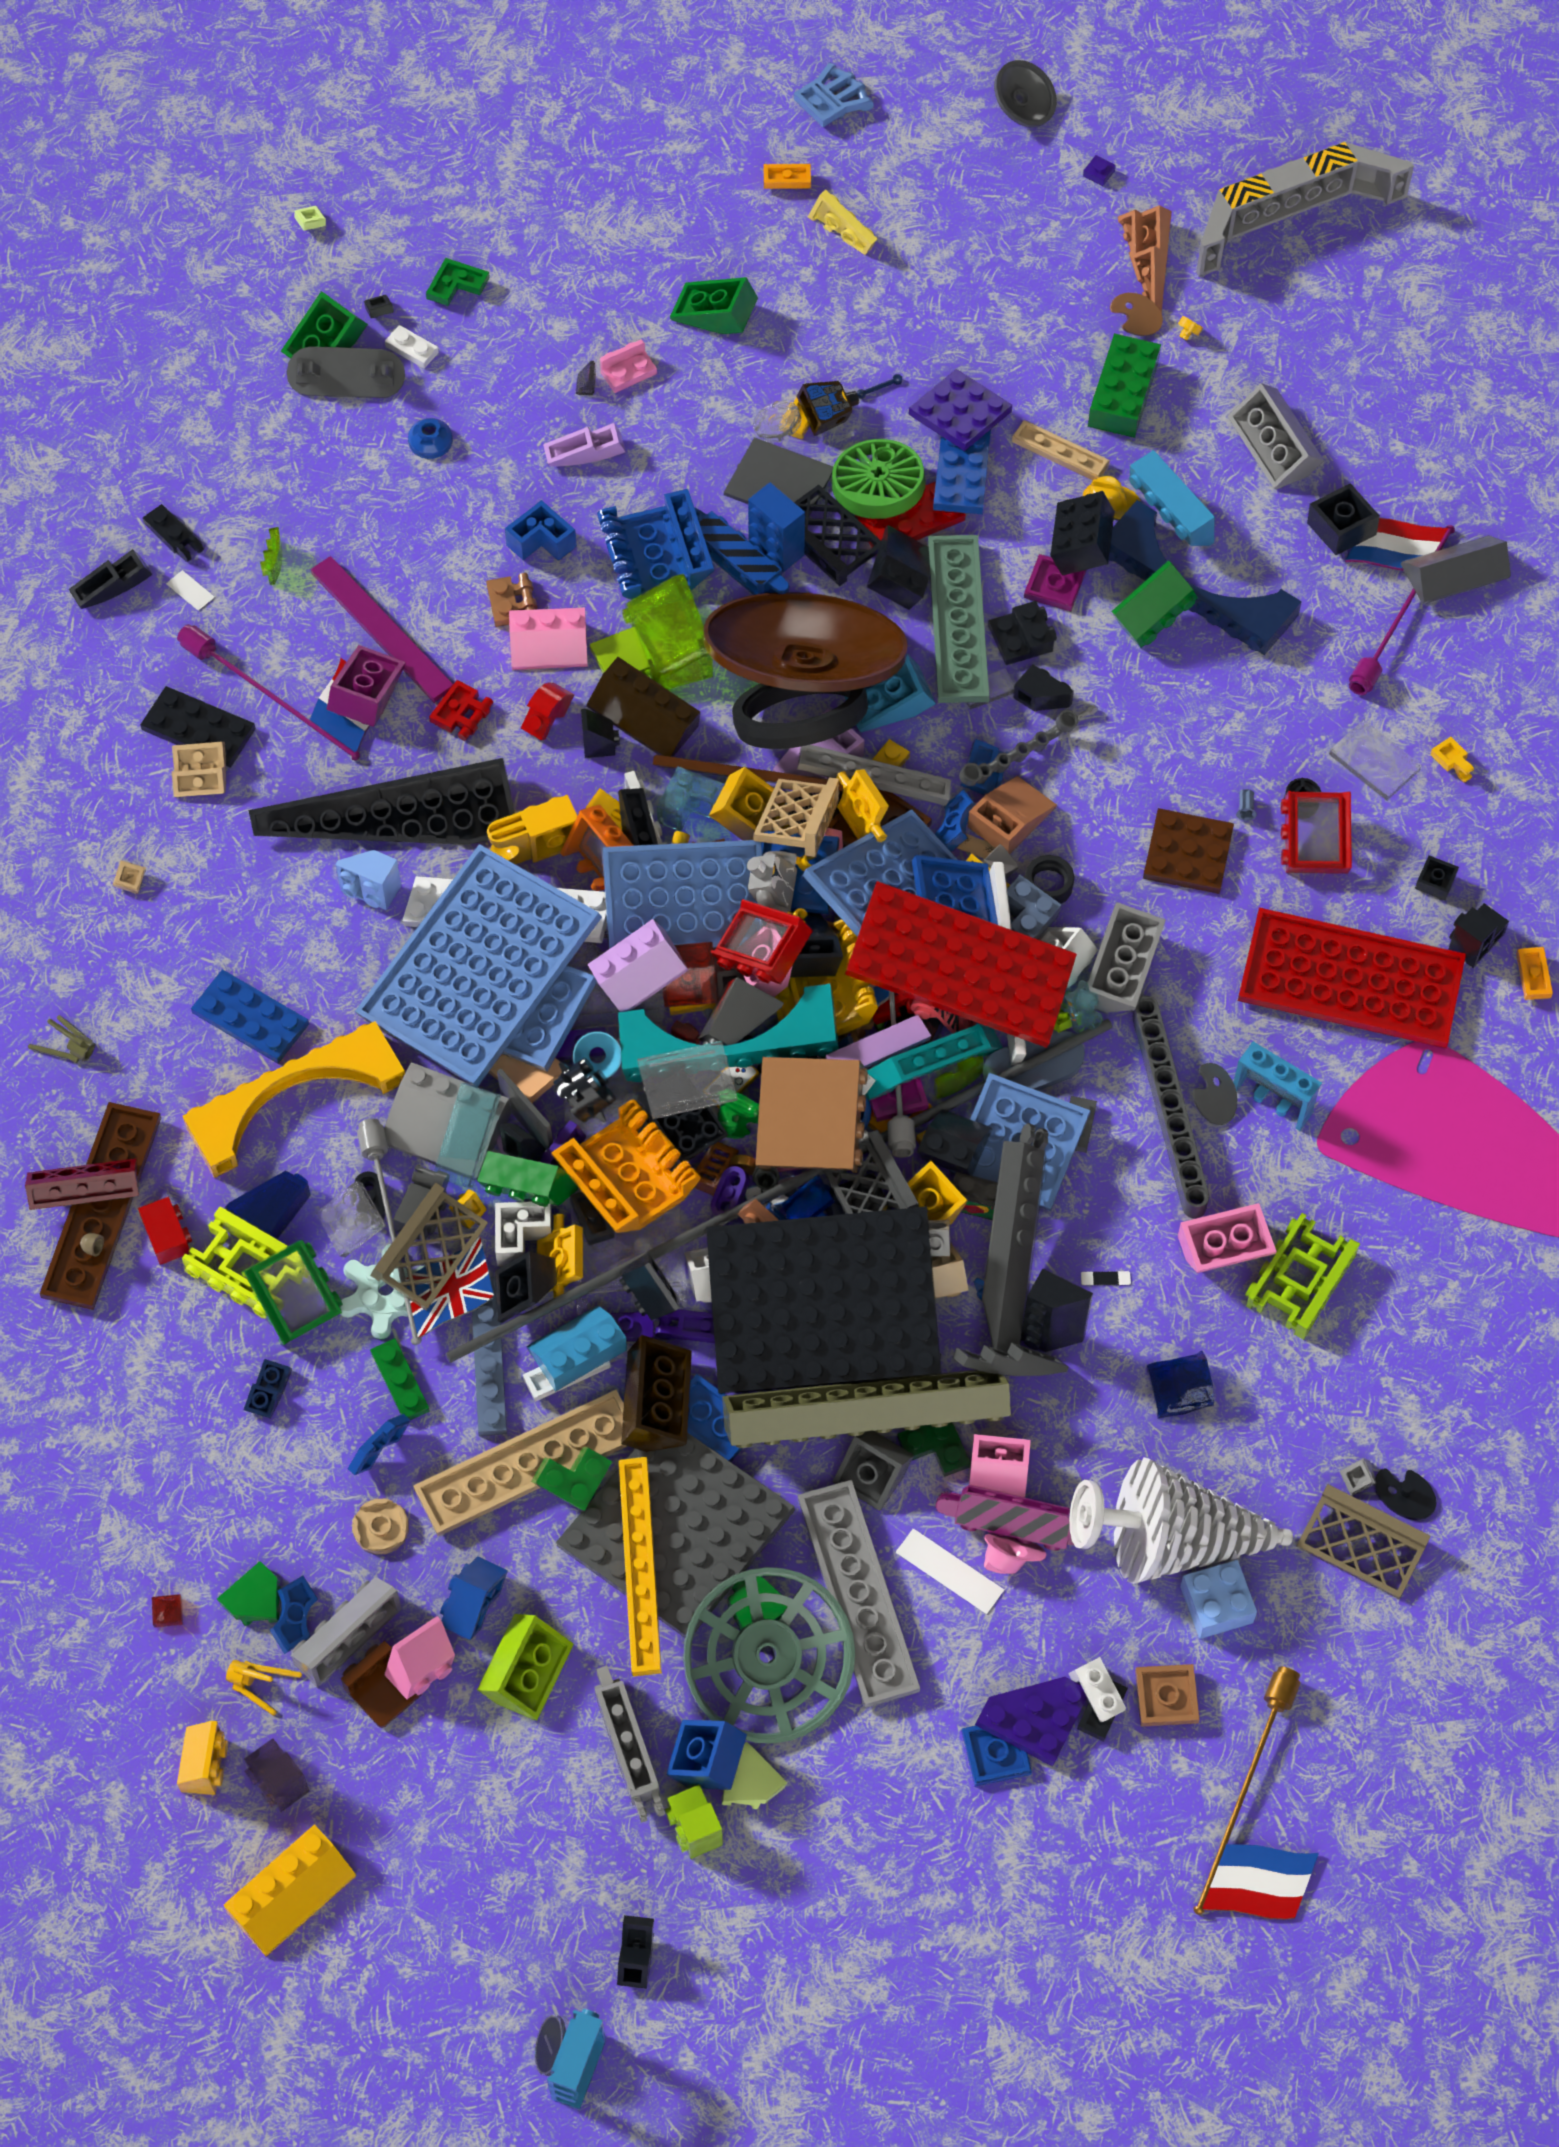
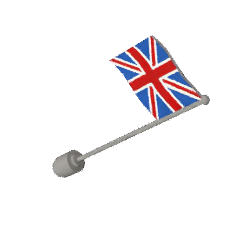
M366 1119L359 1123V1129L357 1130L361 1154L364 1158L375 1162L393 1243L396 1233L380 1159L388 1152L384 1127L380 1124V1121L378 1119ZM481 1237L474 1242L427 1310H424L404 1296L413 1337L410 1340L412 1344H420L423 1336L442 1324L473 1312L494 1298ZM460 1250V1251H458V1252H455V1253H453V1254H451V1255L460 1254V1252H461L462 1250ZM455 1260L449 1261L450 1267ZM444 1261L430 1263L432 1277L444 1276L446 1274ZM426 1266L412 1274L413 1280L428 1278ZM398 1268L400 1282L409 1281L408 1277L405 1278L404 1269ZM440 1281L434 1282V1287H435V1288H436V1286L439 1284ZM429 1283L414 1285L416 1295L426 1301L431 1295Z

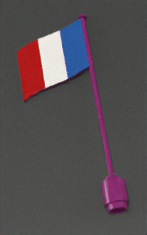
M187 624L180 630L177 640L180 642L181 647L195 657L203 660L213 656L351 755L352 760L355 761L360 758L358 750L370 725L362 724L359 721L327 710L330 686L346 664L345 660L340 658L336 673L318 698L309 720L215 652V639L200 628Z

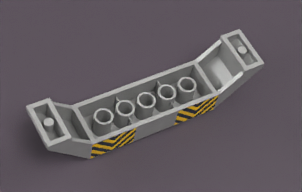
M1342 142L1337 145H1331L1316 153H1310L1300 159L1289 161L1279 167L1268 169L1258 175L1246 177L1244 180L1234 184L1225 185L1218 190L1201 241L1197 275L1201 277L1220 269L1223 250L1228 240L1353 193L1381 200L1386 205L1407 198L1414 165L1410 161L1348 142Z

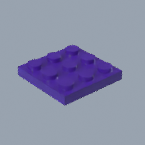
M955 369L909 407V415L963 451H966L1012 412L1011 403L958 369Z

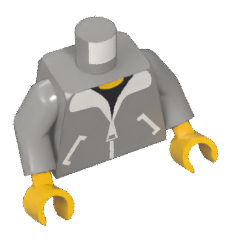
M770 851L764 853L763 856L751 858L747 863V868L750 871L748 883L750 894L760 905L804 919L808 916L806 910L798 908L793 913L790 912L797 875L795 864L802 871H805L812 866L807 860H812L816 857L805 856V854L797 857L796 853Z

